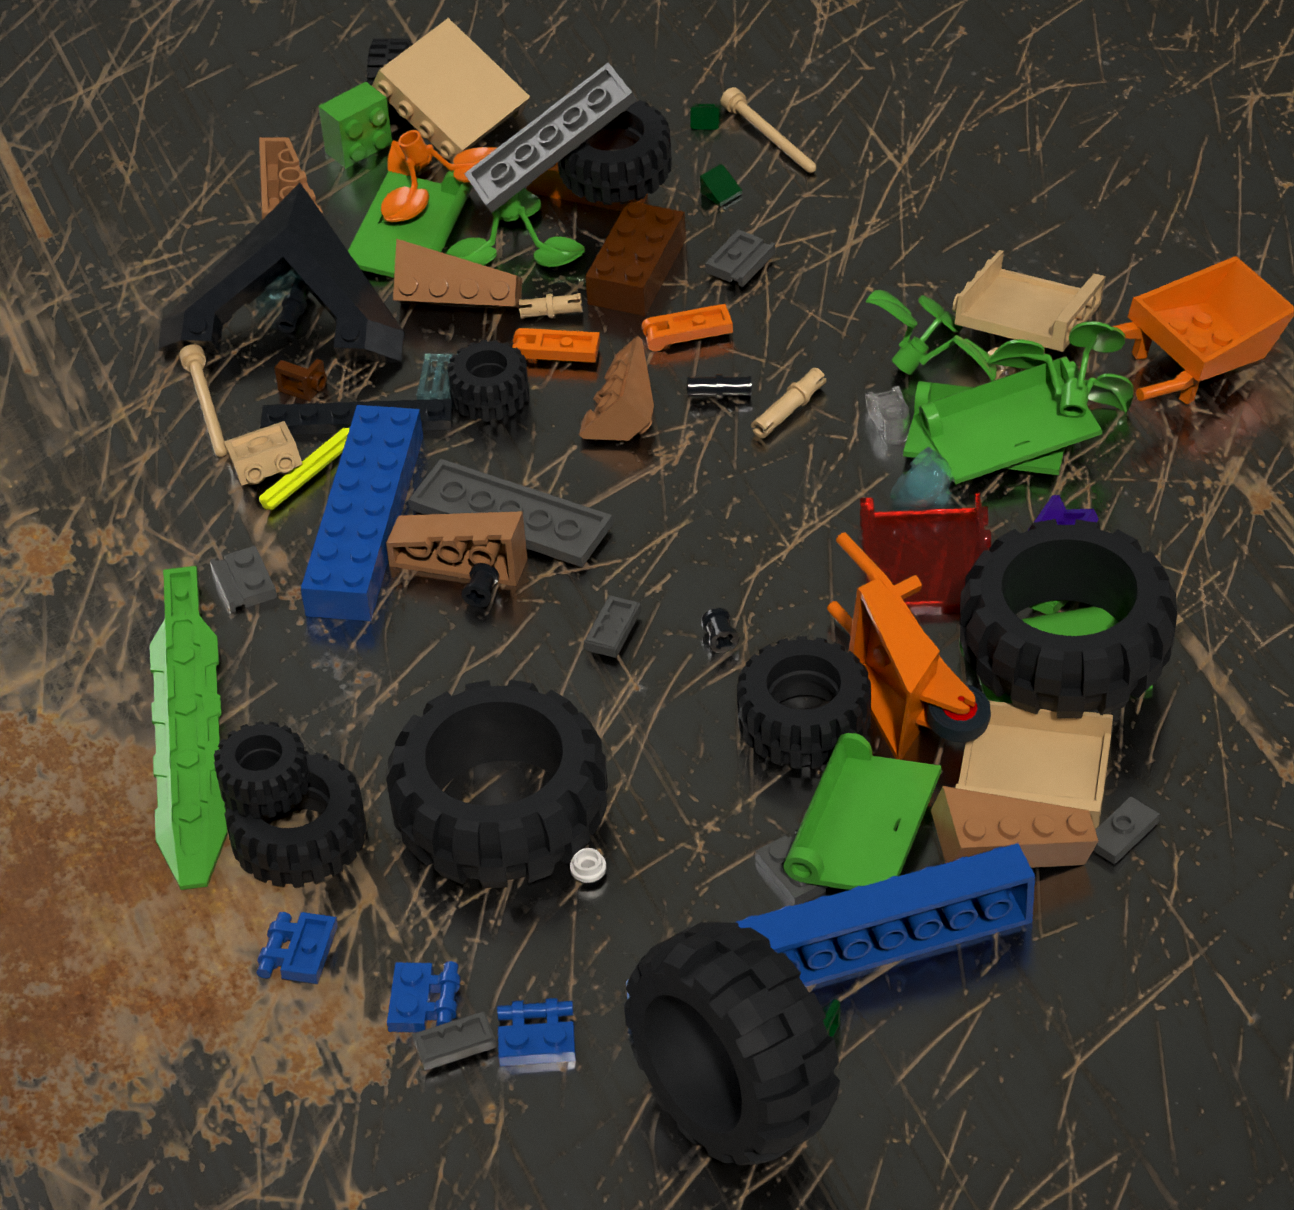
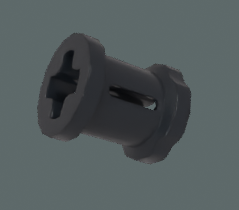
M476 563L470 570L471 579L463 587L461 595L467 604L482 608L489 605L492 598L490 591L498 583L500 577L497 569L489 564Z
M716 608L704 613L701 617V626L710 636L708 641L710 648L717 653H726L734 649L739 643V635L730 625L729 612L724 608Z

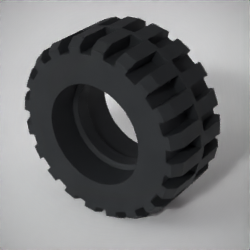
M642 100L636 101L626 111L606 124L603 129L597 131L577 149L572 150L558 161L560 178H562L564 185L569 190H572L575 195L580 198L584 196L589 202L596 203L601 201L604 205L620 202L621 205L629 203V200H641L645 198L647 193L652 194L659 188V185L662 186L671 171L670 128L666 118L654 106L649 107V104Z
M797 636V640L788 641V638L781 639L776 642L777 645L771 646L768 644L760 649L759 656L754 654L746 662V666L738 676L737 708L739 729L743 733V739L751 748L755 747L756 753L765 759L770 757L771 762L777 765L791 764V768L802 769V766L811 765V769L820 768L822 763L829 761L839 736L845 733H857L864 738L867 736V729L871 723V681L869 680V673L855 654L851 651L846 653L845 647L836 642L832 645L827 643V640L824 638L816 637V640H808L807 636ZM797 695H813L829 701L821 707L808 710L793 709L779 703L784 699Z
M305 751L310 775L309 789L305 795H301L302 801L298 805H290L291 810L287 811L305 809L322 813L317 819L306 825L295 828L276 827L270 825V823L278 816L284 814L282 811L277 812V816L270 818L268 815H262L261 818H253L252 814H248L245 817L239 815L238 809L232 811L227 806V802H225L226 812L224 815L232 852L235 859L240 862V866L247 873H253L254 878L265 883L270 880L272 885L285 887L286 884H293L294 888L305 887L304 883L313 881L315 885L324 882L325 877L330 874L332 877L339 874L343 870V865H349L356 858V851L359 852L365 841L366 819L360 787L351 771L345 769V766L335 759L329 761L328 756L316 752L315 755H309V752Z

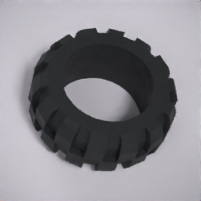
M1056 519L1034 522L1029 531L1020 533L1013 529L997 538L989 548V551L984 550L966 575L965 587L961 591L960 642L967 661L973 670H976V674L982 683L997 697L1005 693L1011 696L1014 707L1036 715L1040 709L1056 711L1057 718L1082 719L1084 711L1096 709L1100 715H1104L1123 708L1129 701L1130 695L1139 698L1161 676L1163 667L1170 661L1177 620L1176 593L1169 582L1170 578L1151 551L1142 553L1138 540L1118 529L1112 534L1101 530L1100 523L1078 519L1075 520V525H1057ZM1068 600L1101 608L1118 620L1119 623L1094 634L1065 636L1034 628L1022 621L1016 614L1042 602Z
M490 680L466 684L464 692L453 696L448 691L426 703L422 717L412 715L397 737L395 747L388 758L386 782L394 827L402 834L403 843L426 866L434 863V869L441 876L464 884L467 878L479 879L483 888L508 887V880L526 877L527 882L531 883L551 875L555 863L561 860L569 864L574 855L587 846L590 841V835H594L601 825L608 804L606 794L608 789L606 756L602 752L601 738L592 723L582 712L578 713L577 708L570 700L553 690H550L545 695L541 694L534 683L509 680L508 686H491ZM510 760L535 765L553 776L536 793L522 800L503 805L470 804L457 800L442 791L453 778L463 771L492 761Z
M700 922L650 948L630 975L626 986V991L630 997L624 1003L626 1026L632 1032L634 1042L631 1044V1048L639 1069L644 1070L652 1086L650 1091L664 1112L668 1111L677 1122V1129L692 1144H702L705 1146L710 1157L724 1163L750 1165L775 1160L792 1148L810 1139L822 1128L838 1098L840 1080L834 1074V1069L839 1064L835 1040L828 1035L823 1022L826 1015L814 992L810 994L799 978L801 972L785 953L778 954L774 951L767 937L753 928H740L736 922Z

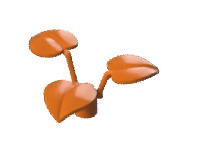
M411 130L405 132L400 136L398 142L392 141L387 167L388 171L411 176L412 185L410 188H397L384 198L381 205L384 221H405L423 211L429 201V193L426 189H417L418 182L415 172H420L422 168L426 167L431 162L433 156L448 170L454 171L453 175L457 181L467 183L470 181L464 173L497 148L479 147L467 149L454 157V164H451L437 153L431 144H425L419 131Z

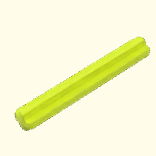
M350 427L341 429L302 461L303 465L293 468L261 494L259 502L265 510L275 509L341 455Z

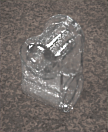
M893 386L890 391L876 394L872 391L866 392L867 411L871 420L874 421L882 440L889 444L905 442L909 433V407L903 398L899 386Z

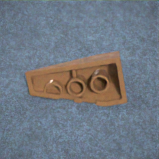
M637 335L615 355L604 377L607 382L601 390L596 392L593 398L598 403L594 411L591 409L587 411L583 418L579 436L583 439L629 441L637 433L640 435L645 433L651 426L654 402L643 341Z

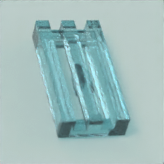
M425 354L417 391V400L450 399L447 370L443 390L439 391L444 364L445 362L449 364L452 355L456 354ZM432 361H436L437 365L432 390L427 391Z

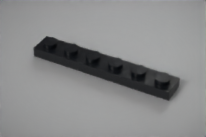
M452 399L263 405L260 429L285 421L292 435L336 434L341 429L351 426L357 405L420 409L423 431L452 430L453 403Z

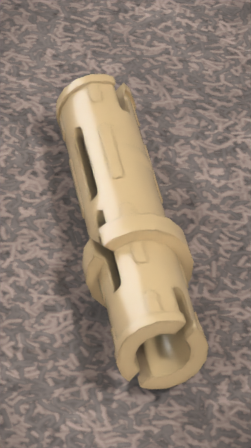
M812 368L800 381L791 383L787 387V392L751 423V428H755L752 430L753 433L759 438H766L773 429L781 424L800 405L805 406L810 401L813 393L826 383V378L821 379L825 376L824 373L818 368Z

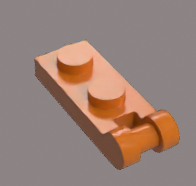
M726 304L650 317L641 324L648 348L654 352L662 350L669 344L733 333V323Z
M519 328L514 332V344L512 346L521 350V354L525 356L526 360L542 359L596 363L600 345V332Z

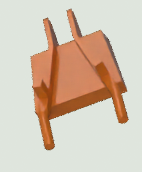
M1234 256L1140 296L1133 297L1128 313V318L1132 322L1111 327L1120 329L1125 334V338L1135 339L1131 352L1135 359L1147 358L1153 340L1185 369L1172 380L1138 388L1136 390L1137 399L1144 401L1181 391L1179 400L1189 405L1195 399L1200 381L1265 358L1294 317V306L1241 259Z

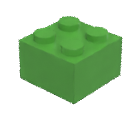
M364 82L318 106L325 153L345 169L392 144L387 97L369 83Z

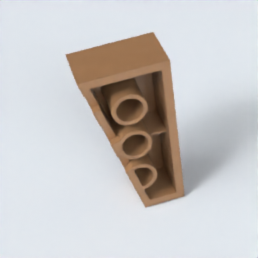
M259 137L261 221L299 183L303 185L317 206L316 196L308 186L307 176L299 166V159L289 137ZM317 206L318 209H319V210L321 211V213L323 214V212H322V210H321V207H320V206Z
M396 239L393 301L408 304L506 309L521 308L519 306V299L522 296V278Z
M523 511L399 515L386 542L390 567L471 579V568L476 563H487L497 569L500 578L497 584L517 586L528 559Z
M947 786L942 787L931 809L946 863L961 857H970L988 852L997 847H1006L1019 843L1031 868L1085 865L1099 841L1090 812L1085 809Z

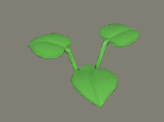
M523 188L504 205L492 212L494 219L491 236L488 241L477 237L466 238L450 247L445 254L486 265L497 256V251L492 246H494L499 220L514 221L518 218H522L535 246L539 248L534 252L533 256L534 260L542 266L556 267L567 264L585 253V248L577 241L567 237H551L545 243H542L528 219L529 216L539 211L541 201L535 194Z
M876 290L867 298L866 303L880 306L908 326L903 340L899 343L901 348L892 358L893 363L903 372L912 375L920 364L925 366L931 358L957 344L984 369L991 381H994L996 378L997 365L988 364L990 355L968 338L963 339L955 335L951 340L928 354L926 353L929 347L924 342L940 322L953 332H960L963 326L956 325L955 316L948 311H944L943 307L936 301L924 295L920 296L918 301L921 306L936 317V319L920 339L914 336L910 340L913 328L918 323L911 316V311L902 302L884 290Z
M1094 321L1083 322L1071 329L1069 342L1074 346L1085 347L1079 377L1067 379L1062 387L1052 357L1049 354H1044V347L1039 343L1021 339L1011 340L1002 344L989 358L988 364L1029 369L1047 363L1056 389L1055 396L1061 397L1060 412L1067 417L1077 418L1084 416L1088 400L1114 406L1124 413H1127L1133 400V385L1129 379L1123 376L1102 374L1097 379L1091 377L1089 380L1084 381L1091 349L1097 352L1109 353L1118 351L1125 344V334L1117 327H1111L1104 323Z

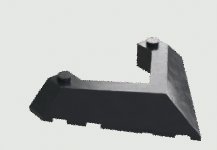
M299 183L162 319L158 350L180 352L185 346L196 344L201 346L206 354H220L223 325L233 318L232 314L243 305H249L266 291L265 287L279 276L282 278L290 270L336 320L334 349L340 360L402 363L405 333L303 185Z

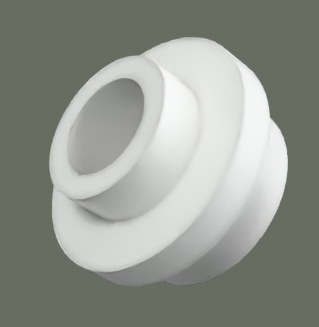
M584 848L579 850L572 858L570 872L580 882H595L604 876L606 861L597 850Z

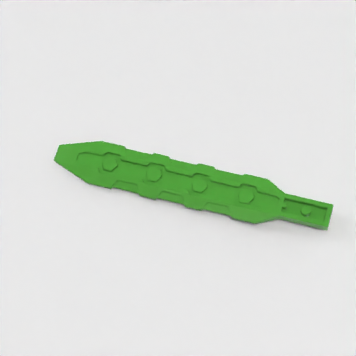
M197 566L163 570L165 619L150 643V671L153 673L154 702L151 703L152 724L155 725L156 754L153 756V774L157 778L158 808L155 809V839L180 890L208 887L228 834L224 815L226 812L225 802L221 797L214 766L215 750H219L218 744L220 743L219 717L222 716L221 696L217 691L216 666L219 665L218 638L200 616Z

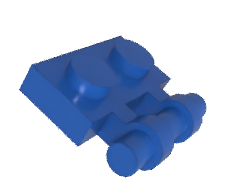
M279 912L276 920L270 923L267 931L269 938L267 945L260 950L257 959L259 963L257 975L268 979L271 977L273 969L281 966L282 979L318 984L338 927L337 918L301 912L298 922L291 923L292 917L289 913ZM291 940L288 949L281 948L283 943Z
M447 961L444 963L443 972L439 975H433L432 963L395 962L387 1018L388 1032H420L426 1030L427 1020H437L436 1026L451 1022L456 1017L457 1003L454 1001L455 992L460 988L461 980L458 974V964L453 961ZM431 993H440V999L436 1002H430Z
M557 998L546 999L545 1003L524 1004V1000L512 1001V1005L497 1006L498 1021L513 1020V1025L498 1026L500 1066L576 1061L574 1021L559 1022V1017L574 1016L573 1001L558 1002ZM547 1018V1023L525 1024V1019Z

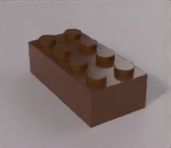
M629 201L623 208L585 276L588 305L646 316L686 241L685 212Z

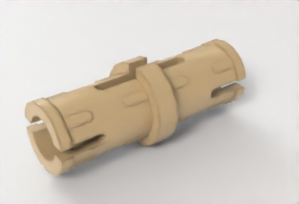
M581 293L563 296L546 294L544 298L519 299V306L521 307L519 308L520 317L525 319L548 316L550 319L555 318V315L583 313Z

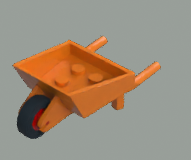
M846 532L839 534L836 538V543L864 571L870 582L857 588L853 618L837 601L831 602L827 606V611L850 635L848 652L851 651L855 654L869 673V680L871 681V715L895 759H903L924 726L932 729L941 738L952 742H968L980 737L986 731L990 722V702L985 694L976 687L964 684L945 664L939 655L940 650L923 631L903 600L920 591L922 584L917 575L893 585L885 573Z

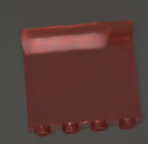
M975 493L974 508L874 512L873 498H860L862 550L885 573L893 585L914 575H917L922 584L919 592L903 599L912 614L960 613L961 591L965 587V577L982 552L989 550L991 547L990 529L984 530V526H988L987 506H981L980 493ZM864 573V575H865V584H866V583H868V582H870V581H869L867 575Z

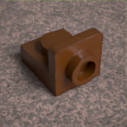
M316 359L308 369L280 360L274 367L278 391L309 402L319 391L324 389L327 382L324 362L320 359Z

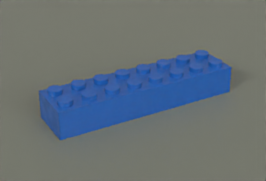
M370 405L356 406L301 585L305 616L359 621L372 620L388 564L386 542L397 517L402 514L423 440L420 409Z
M1019 843L1006 847H997L991 851L970 857H961L955 861L938 866H929L920 871L902 876H893L887 880L866 886H857L851 890L834 895L821 896L809 902L785 906L780 910L766 914L749 916L736 923H738L740 928H753L770 940L771 948L778 954L785 953L801 972L799 978L805 987L1030 924L1033 922L1035 875Z

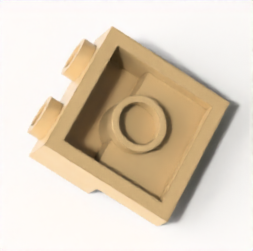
M285 421L224 441L241 486L245 484H259L265 480V477L277 473L284 475L293 468L303 465L295 440Z

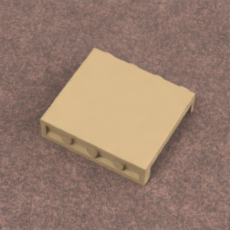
M449 18L378 71L372 87L387 97V101L397 110L401 117L407 119L420 132L421 136L433 144L440 154L452 164H454V157L457 154L470 149L511 115L514 118L519 116L530 99V96Z
M999 250L992 259L987 260L981 271H977L975 278L971 282L966 283L964 290L960 294H956L952 306L953 312H956V325L1015 340L1033 341L1041 344L1043 347L1063 352L1070 343L1069 333L1071 329L1077 324L1087 322L1101 305L1105 276L1093 273L1082 288H1077L1001 269L1004 251Z
M988 700L991 709L990 722L986 731L980 737L965 743L959 783L956 784V788L1089 810L1094 828L1096 829L1100 824L1113 715L1084 712L1082 719L1057 718L1056 711L1040 709L1036 715L1014 707L1013 703Z

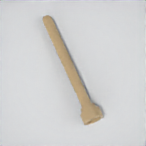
M732 87L723 93L720 103L728 112L740 113L806 172H815L816 164L747 105L746 96L739 89Z
M196 344L187 345L179 353L182 367L192 375L214 452L218 457H224L227 454V449L203 372L204 365L206 364L204 350Z

